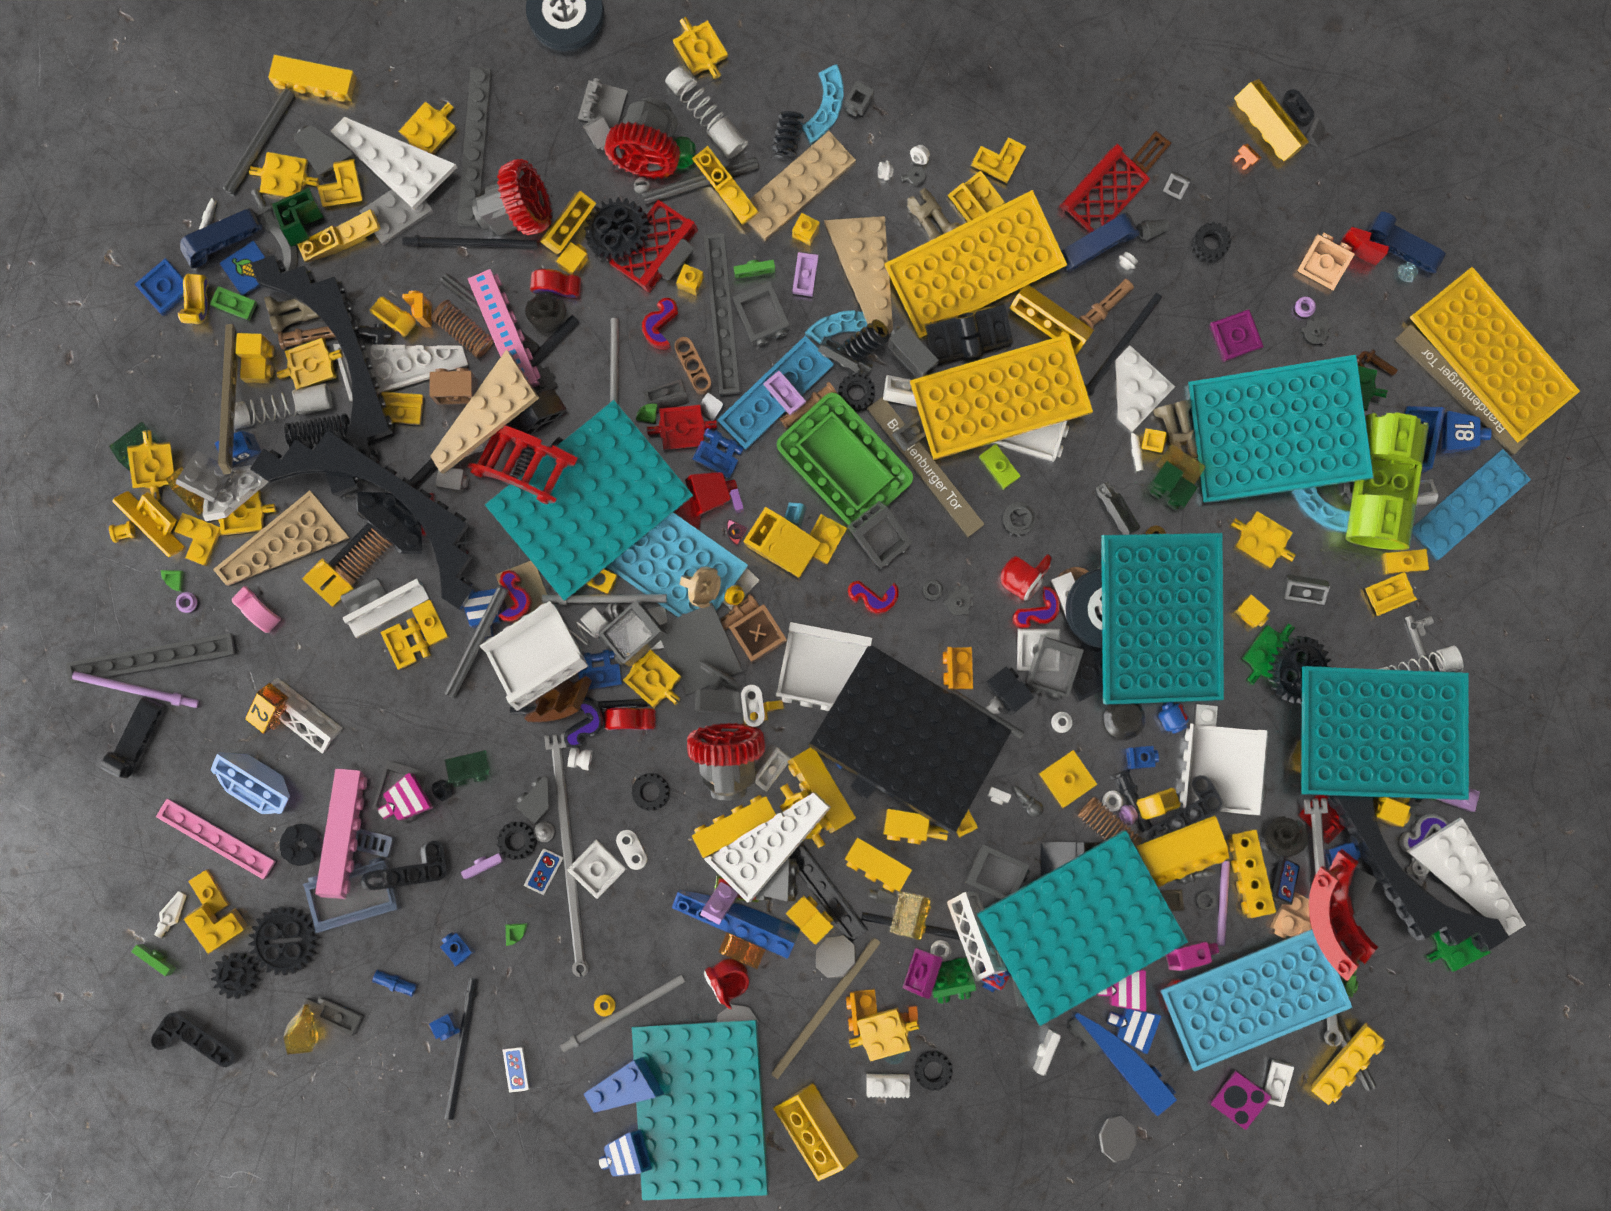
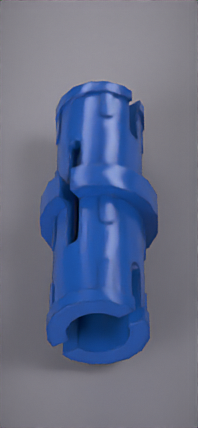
M380 970L375 972L372 980L373 983L389 988V991H398L410 997L414 995L417 984L400 979L398 975L392 976Z

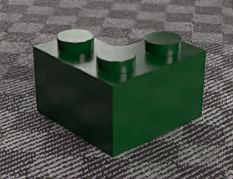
M306 188L272 204L280 229L291 247L310 239L305 225L323 217L319 204L310 188Z
M1166 461L1160 467L1147 489L1150 490L1149 493L1155 498H1162L1167 501V505L1170 508L1182 511L1198 487L1182 477L1184 473L1182 470Z

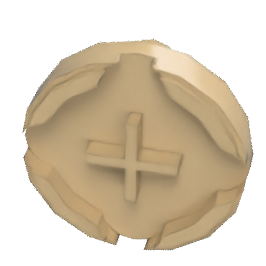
M704 566L697 570L693 577L681 576L680 585L689 588L688 596L692 605L706 608L711 605L712 599L715 600L717 598L721 579L717 575L718 571L716 569Z

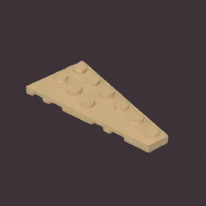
M885 216L824 220V225L828 230L833 246H835L839 260L853 288L867 324L872 323L874 319L880 320L885 324L890 334L893 331L889 274L884 266V263L888 262Z
M508 350L503 353L430 457L441 473L444 474L539 399V396Z
M308 491L213 570L225 585L230 586L350 539V537L313 492Z

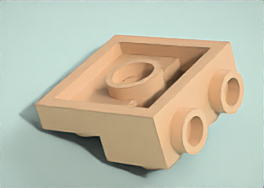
M1323 233L1322 236L1317 234L1297 271L1334 290L1352 260L1354 253L1351 252V246L1343 242L1340 245L1334 243V237Z
M1295 893L1292 905L1280 904L1270 928L1275 930V935L1286 939L1287 936L1293 937L1312 929L1308 898Z

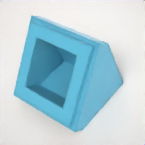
M789 502L784 518L794 525L801 527L807 507L802 503Z

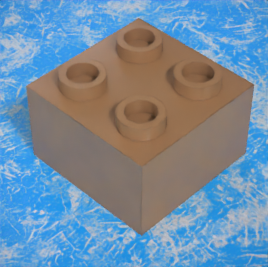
M439 368L435 369V372H430V397L437 405L468 404L478 390V380L468 368H457L456 371Z
M764 604L729 626L751 663L756 662L787 642L786 637Z

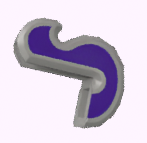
M1422 814L1417 817L1415 823L1411 826V833H1402L1399 845L1403 851L1407 852V850L1428 838L1432 831L1436 833L1450 823L1445 818L1436 814Z

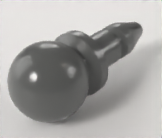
M1014 786V791L1023 801V807L1027 808L1028 814L1032 817L1040 816L1043 812L1042 803L1035 800L1034 796L1029 797L1024 793L1023 789Z
M1204 869L1188 874L1182 879H1176L1179 884L1186 885L1190 881L1194 883L1195 878H1209L1215 875L1216 872Z

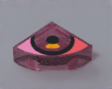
M728 519V537L738 547L747 531V527Z

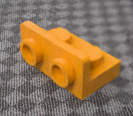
M409 291L408 294H403L404 301L411 307L412 316L424 328L432 327V303L420 291Z
M947 647L946 652H943V664H947V672L943 673L944 685H947L948 690L973 689L972 647Z
M875 989L849 991L850 996L846 997L847 1010L851 1009L852 1018H848L849 1031H854V1036L860 1034L857 1024L858 1019L877 1014Z

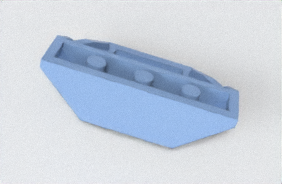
M219 752L216 755L211 771L213 774H216L218 781L227 793L261 814H281L284 811L290 795L281 774L249 754Z

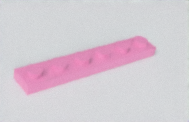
M166 799L156 816L261 879H266L276 862L274 859L170 799Z

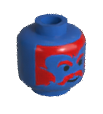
M1167 702L1161 706L1162 710L1158 713V717L1166 731H1171L1174 734L1187 728L1189 716L1181 703Z
M984 966V968H983V970H982L981 973H983V972L986 971L985 966ZM1008 969L1000 974H992L981 980L984 982L982 987L992 992L995 989L1003 990L1011 974Z

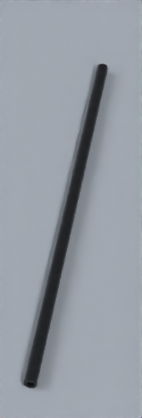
M573 314L532 355L533 359L530 360L532 367H535L578 324L579 320ZM432 458L410 479L415 484L413 486L414 489L437 467ZM367 523L338 552L329 564L332 567H335V565L339 567L340 564L338 562L343 563L342 558L346 560L345 555L349 557L350 554L348 552L353 553L352 548L356 550L355 545L359 547L358 542L363 543L361 538L366 540L365 535L369 537L368 532L373 533L371 530L373 526Z

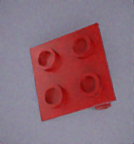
M1316 795L1313 798L1318 799L1319 807H1321V798L1327 799L1326 795ZM1327 801L1328 813H1322L1324 841L1329 844L1345 827L1340 823L1336 810L1331 808ZM1303 809L1298 816L1312 828L1311 814H1305Z

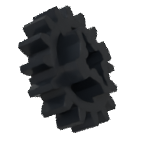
M234 952L230 953L229 957L227 955L222 956L223 962H215L218 969H212L211 972L215 973L216 977H212L211 981L217 982L213 988L221 989L219 995L227 993L226 998L230 999L234 994L235 999H239L241 994L243 996L248 995L247 989L250 991L255 989L252 983L258 982L254 975L258 974L259 971L253 970L257 964L249 963L251 960L250 956L243 959L244 953H239L236 957ZM233 961L239 962L244 966L239 967L236 965V963H233ZM241 971V973H239L238 976H236V979L229 980L234 975V972ZM227 985H233L237 990H232Z

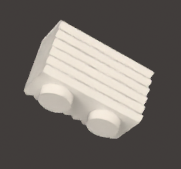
M866 1074L867 1097L872 1096L874 1098L876 1096L878 1098L880 1096L881 1098H891L893 1096L894 1098L906 1097L908 1099L910 1097L909 1074Z

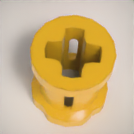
M131 520L125 524L117 526L112 524L109 526L110 537L115 543L119 542L120 539L136 538L135 526Z

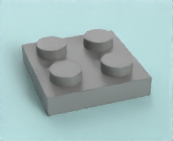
M197 451L176 479V484L214 503L234 475V469H232L231 474L224 475L218 461Z

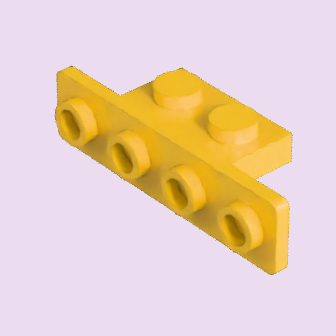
M129 491L114 497L113 503L166 556L171 557L183 550L184 546L171 534L177 520L149 492L143 494L140 501Z

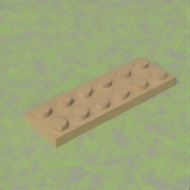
M828 131L749 199L759 213L750 219L748 223L766 241L855 164V158Z

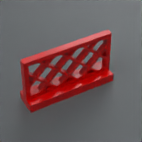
M1118 143L1110 149L1059 205L1063 211H1067L1089 233L1094 231L1090 226V218H1100L1101 226L1113 220L1150 180L1122 152L1123 148ZM1120 158L1126 163V171H1116V162ZM1116 174H1127V185L1117 186ZM1130 174H1138L1143 181L1139 185H1131ZM1104 175H1113V186H1103ZM1091 189H1099L1100 200H1089V191ZM1103 189H1113L1114 200H1103ZM1117 189H1127L1128 197L1125 200H1117ZM1104 203H1114L1113 214L1104 215ZM1077 204H1086V215H1079L1074 210ZM1090 204H1100V215H1090Z
M657 200L647 213L649 225L653 224L654 233L647 234L648 238H655L656 246L639 249V254L643 253L644 262L633 264L630 257V265L620 266L613 258L609 262L611 266L642 286L648 293L653 290L662 278L658 268L679 241L684 239L689 243L698 231L694 221L685 218L660 200ZM661 207L666 211L667 217L656 219L655 213ZM679 219L683 222L680 228L671 230L670 221ZM667 222L668 231L657 232L656 224ZM669 235V242L666 245L659 246L658 237ZM657 251L656 259L647 262L646 253ZM644 267L645 273L640 279L634 275L633 269Z

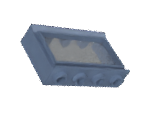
M380 857L369 860L370 864L363 867L361 863L355 864L353 872H350L349 881L351 882V889L347 893L346 899L320 897L315 893L318 876L308 878L309 882L304 883L303 886L313 918L315 933L401 909L396 887L367 891L361 885V878L365 873L390 869L389 861H382ZM391 872L389 875V881L395 884ZM371 877V879H368V883L372 885L373 883L382 882V877L375 879Z

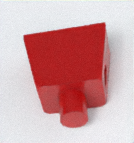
M722 472L692 474L685 479L687 488L693 494L691 501L696 517L730 501L729 493L731 490L737 489L736 481L734 479L725 481Z

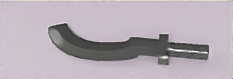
M253 189L251 193L259 208L255 214L257 218H261L266 231H270L278 241L283 254L285 272L296 269L298 259L296 246L291 247L283 235L277 219L274 218L271 212L273 210L272 203H269L267 206L259 189Z

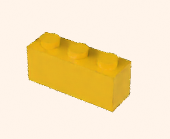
M582 191L575 193L540 242L555 254L562 252L596 205V202Z
M858 837L845 857V860L848 861L846 864L848 867L855 871L859 868L866 872L865 877L874 882L877 879L884 882L882 887L892 893L895 890L900 892L912 871Z

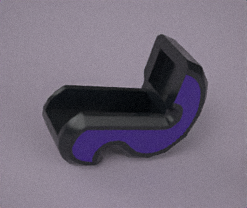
M585 696L581 705L588 717L566 729L564 742L571 748L583 745L585 741L583 736H593L603 727L604 713L602 707L593 698Z

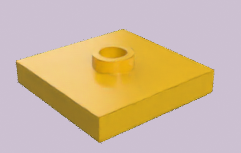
M1074 750L1039 773L1062 808L1098 785Z

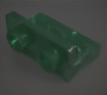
M142 421L109 446L118 462L128 471H130L127 446L144 443L142 431L146 430L148 438L147 430L149 429ZM152 435V442L159 443Z
M486 750L444 760L448 775L447 783L453 784L454 787L466 785V781L474 779V782L487 780L486 776L492 775Z

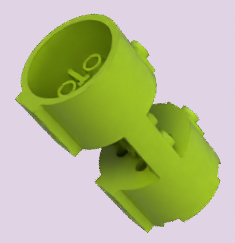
M1397 412L1386 413V415H1381V417H1377L1378 414L1376 413L1368 414L1365 416L1374 479L1354 482L1345 539L1357 545L1377 549H1409L1429 424H1421V419L1417 418V416Z

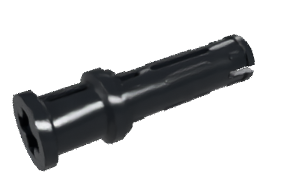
M1126 769L1112 777L1116 779L1121 789L1120 794L1137 811L1138 819L1136 822L1142 833L1150 830L1153 825L1149 819H1143L1137 805V800L1140 799L1137 793L1138 786L1134 785L1129 774L1131 772L1130 769Z

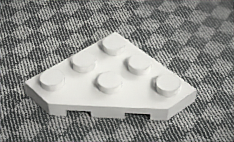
M1129 345L1115 361L1117 419L1133 432L1175 386Z
M252 465L232 468L234 469V475L213 503L204 498L203 517L205 521L226 518L265 486L268 481L250 470Z

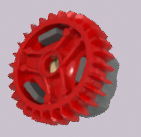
M643 98L630 104L623 122L620 125L616 124L614 127H611L607 134L604 150L608 159L612 160L614 165H618L619 169L623 168L625 172L629 171L633 175L637 174L640 177L645 176L647 179L650 177L662 179L664 176L669 177V175L673 174L679 162L680 151L676 141H674L678 128V119L672 112L671 107L656 98Z
M524 159L507 162L499 169L498 179L492 180L489 185L473 198V213L478 224L483 229H492L499 236L514 230L521 231L529 236L541 233L549 228L552 219L551 203L549 202L550 196H548L544 182L540 178L541 175L537 174V169L533 168L532 164H529Z
M728 722V724L706 725L705 728L699 727L698 730H694L687 737L688 756L695 763H699L702 781L711 790V797L717 800L740 799L747 794L746 788L756 782L755 759H759L765 752L764 733L761 729L745 725L744 723L738 724L736 722L735 724H730Z

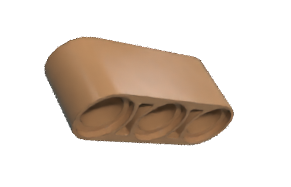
M680 337L676 340L674 346L676 354L696 393L706 395L712 389L711 379L692 341L687 337ZM687 344L690 346V349L687 352H681L679 347ZM691 362L699 364L696 370L688 369V365ZM700 380L708 382L705 388L697 387V383Z

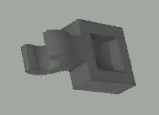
M1410 798L1406 805L1410 806L1409 812L1411 815L1408 823L1404 824L1403 828H1409L1410 825L1412 826L1415 823L1417 807L1422 806L1426 799L1420 798V801L1416 802L1414 798Z

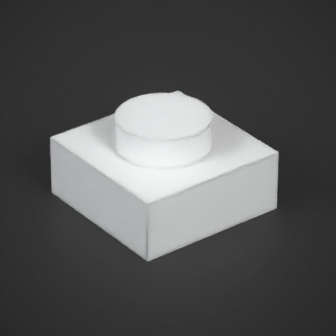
M1196 704L1194 725L1216 727L1218 706Z
M990 787L987 794L991 797L990 801L1000 805L1003 802L1008 803L1011 794Z

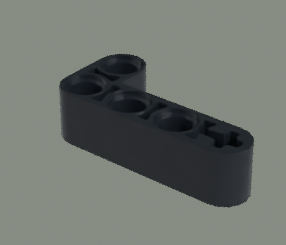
M146 696L140 699L115 751L108 752L103 758L100 766L102 770L119 778H129L163 713L164 705Z
M1199 775L1193 779L1192 787L1199 800L1150 828L1148 832L1150 841L1154 839L1156 830L1159 832L1166 830L1165 824L1170 832H1174L1175 830L1171 826L1174 819H1180L1182 821L1181 828L1212 817L1223 809V799L1210 778ZM1201 779H1205L1208 782V787L1204 791H1199L1197 788V783ZM1213 797L1219 801V806L1216 809H1210L1208 806L1209 799ZM1194 808H1198L1201 812L1200 818L1197 820L1190 818V811Z
M430 841L423 844L421 847L422 864L365 873L361 878L362 887L367 891L442 880L446 875L443 845L438 841ZM430 845H433L436 848V854L434 856H430L428 853V847ZM433 866L439 869L437 877L431 875V868ZM412 869L417 870L419 874L418 879L415 881L410 878V871ZM391 872L396 873L398 876L395 884L389 881ZM371 877L373 879L382 877V882L373 883L372 885L368 883V879H371Z
M181 1011L167 1014L151 1037V1044L157 1050L172 1047L179 1038L221 1067L236 1064L240 1058V1052L235 1046ZM174 1016H176L179 1019V1025L177 1027H175L172 1024V1018ZM191 1028H194L197 1032L195 1039L189 1035ZM162 1034H164L167 1037V1043L165 1045H163L160 1042V1036ZM209 1039L214 1042L213 1050L207 1048L206 1043ZM228 1052H229V1053H230V1054H229L230 1060L227 1061V1060H226L227 1056L225 1055V1053H228Z

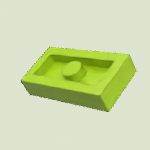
M997 444L979 456L1003 490L1021 477Z

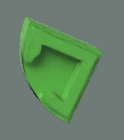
M657 404L642 406L637 412L636 420L656 423Z
M161 570L164 582L171 589L183 592L184 571Z
M527 923L505 925L506 946L513 945L524 937Z

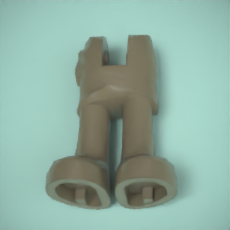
M926 188L919 191L925 201V204L922 206L919 205L914 196L907 199V206L910 212L916 215L920 224L924 226L928 233L929 241L942 235L930 220L931 215H933L943 233L961 226L957 222L950 223L941 211L942 207H940L934 196Z
M272 296L264 297L274 334L282 332L290 324L301 320L306 322L319 317L309 307L295 299L277 301ZM296 308H299V309L301 310V311H298V312H295V313H291V314H288V315H283V316H279V315H278V314H281V313H283V312H286V311H289V310H292V309H296Z
M1190 399L1174 403L1173 406L1169 404L1153 409L1155 417L1164 420L1170 441V453L1176 462L1184 460L1182 445H1186L1190 458L1198 457L1194 429L1191 430L1189 421V410L1192 407ZM1174 411L1178 416L1182 433H1178Z

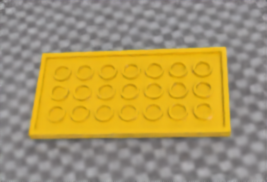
M1033 190L884 263L919 338L927 335L924 325L926 323L978 310L1067 265Z
M1473 267L1468 269L1410 317L1517 443L1580 392Z
M1069 334L910 380V386L933 460L1093 413Z

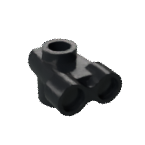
M374 324V327L360 325L359 338H372V345H388V339L391 338V329L387 328L386 324Z

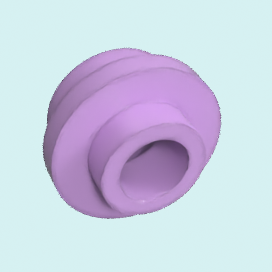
M1301 297L1295 304V311L1301 317H1310L1316 310V304L1310 297ZM1303 304L1308 306L1307 311L1302 309Z
M190 592L181 593L176 600L177 608L184 613L194 611L198 603L196 596ZM187 599L190 600L189 606L184 605V602Z
M1132 805L1121 806L1119 812L1121 821H1124L1129 826L1133 825L1138 819L1137 811Z

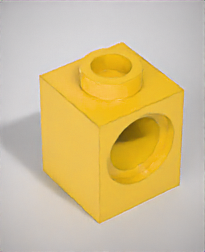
M801 213L792 229V237L811 246L820 229V222Z
M570 242L556 261L558 267L570 275H578L589 260L586 253L587 249L580 244L575 245Z
M684 264L676 282L678 289L697 296L704 280V273L701 270Z
M1146 428L1142 449L1164 453L1168 433Z
M604 569L598 574L605 576L603 584H595L596 576L586 584L604 594H611L619 577Z
M1253 595L1247 596L1234 611L1236 615L1252 628L1258 625L1261 627L1269 619L1266 615L1270 612Z

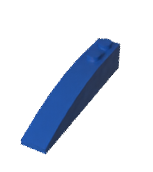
M1076 1011L1073 1013V1016L1088 1031L1105 1055L1156 1116H1159L1177 1101L1174 1097L1175 1090L1168 1082L1164 1085L1160 1080L1162 1075L1155 1066L1150 1068L1134 1050L1096 1022Z

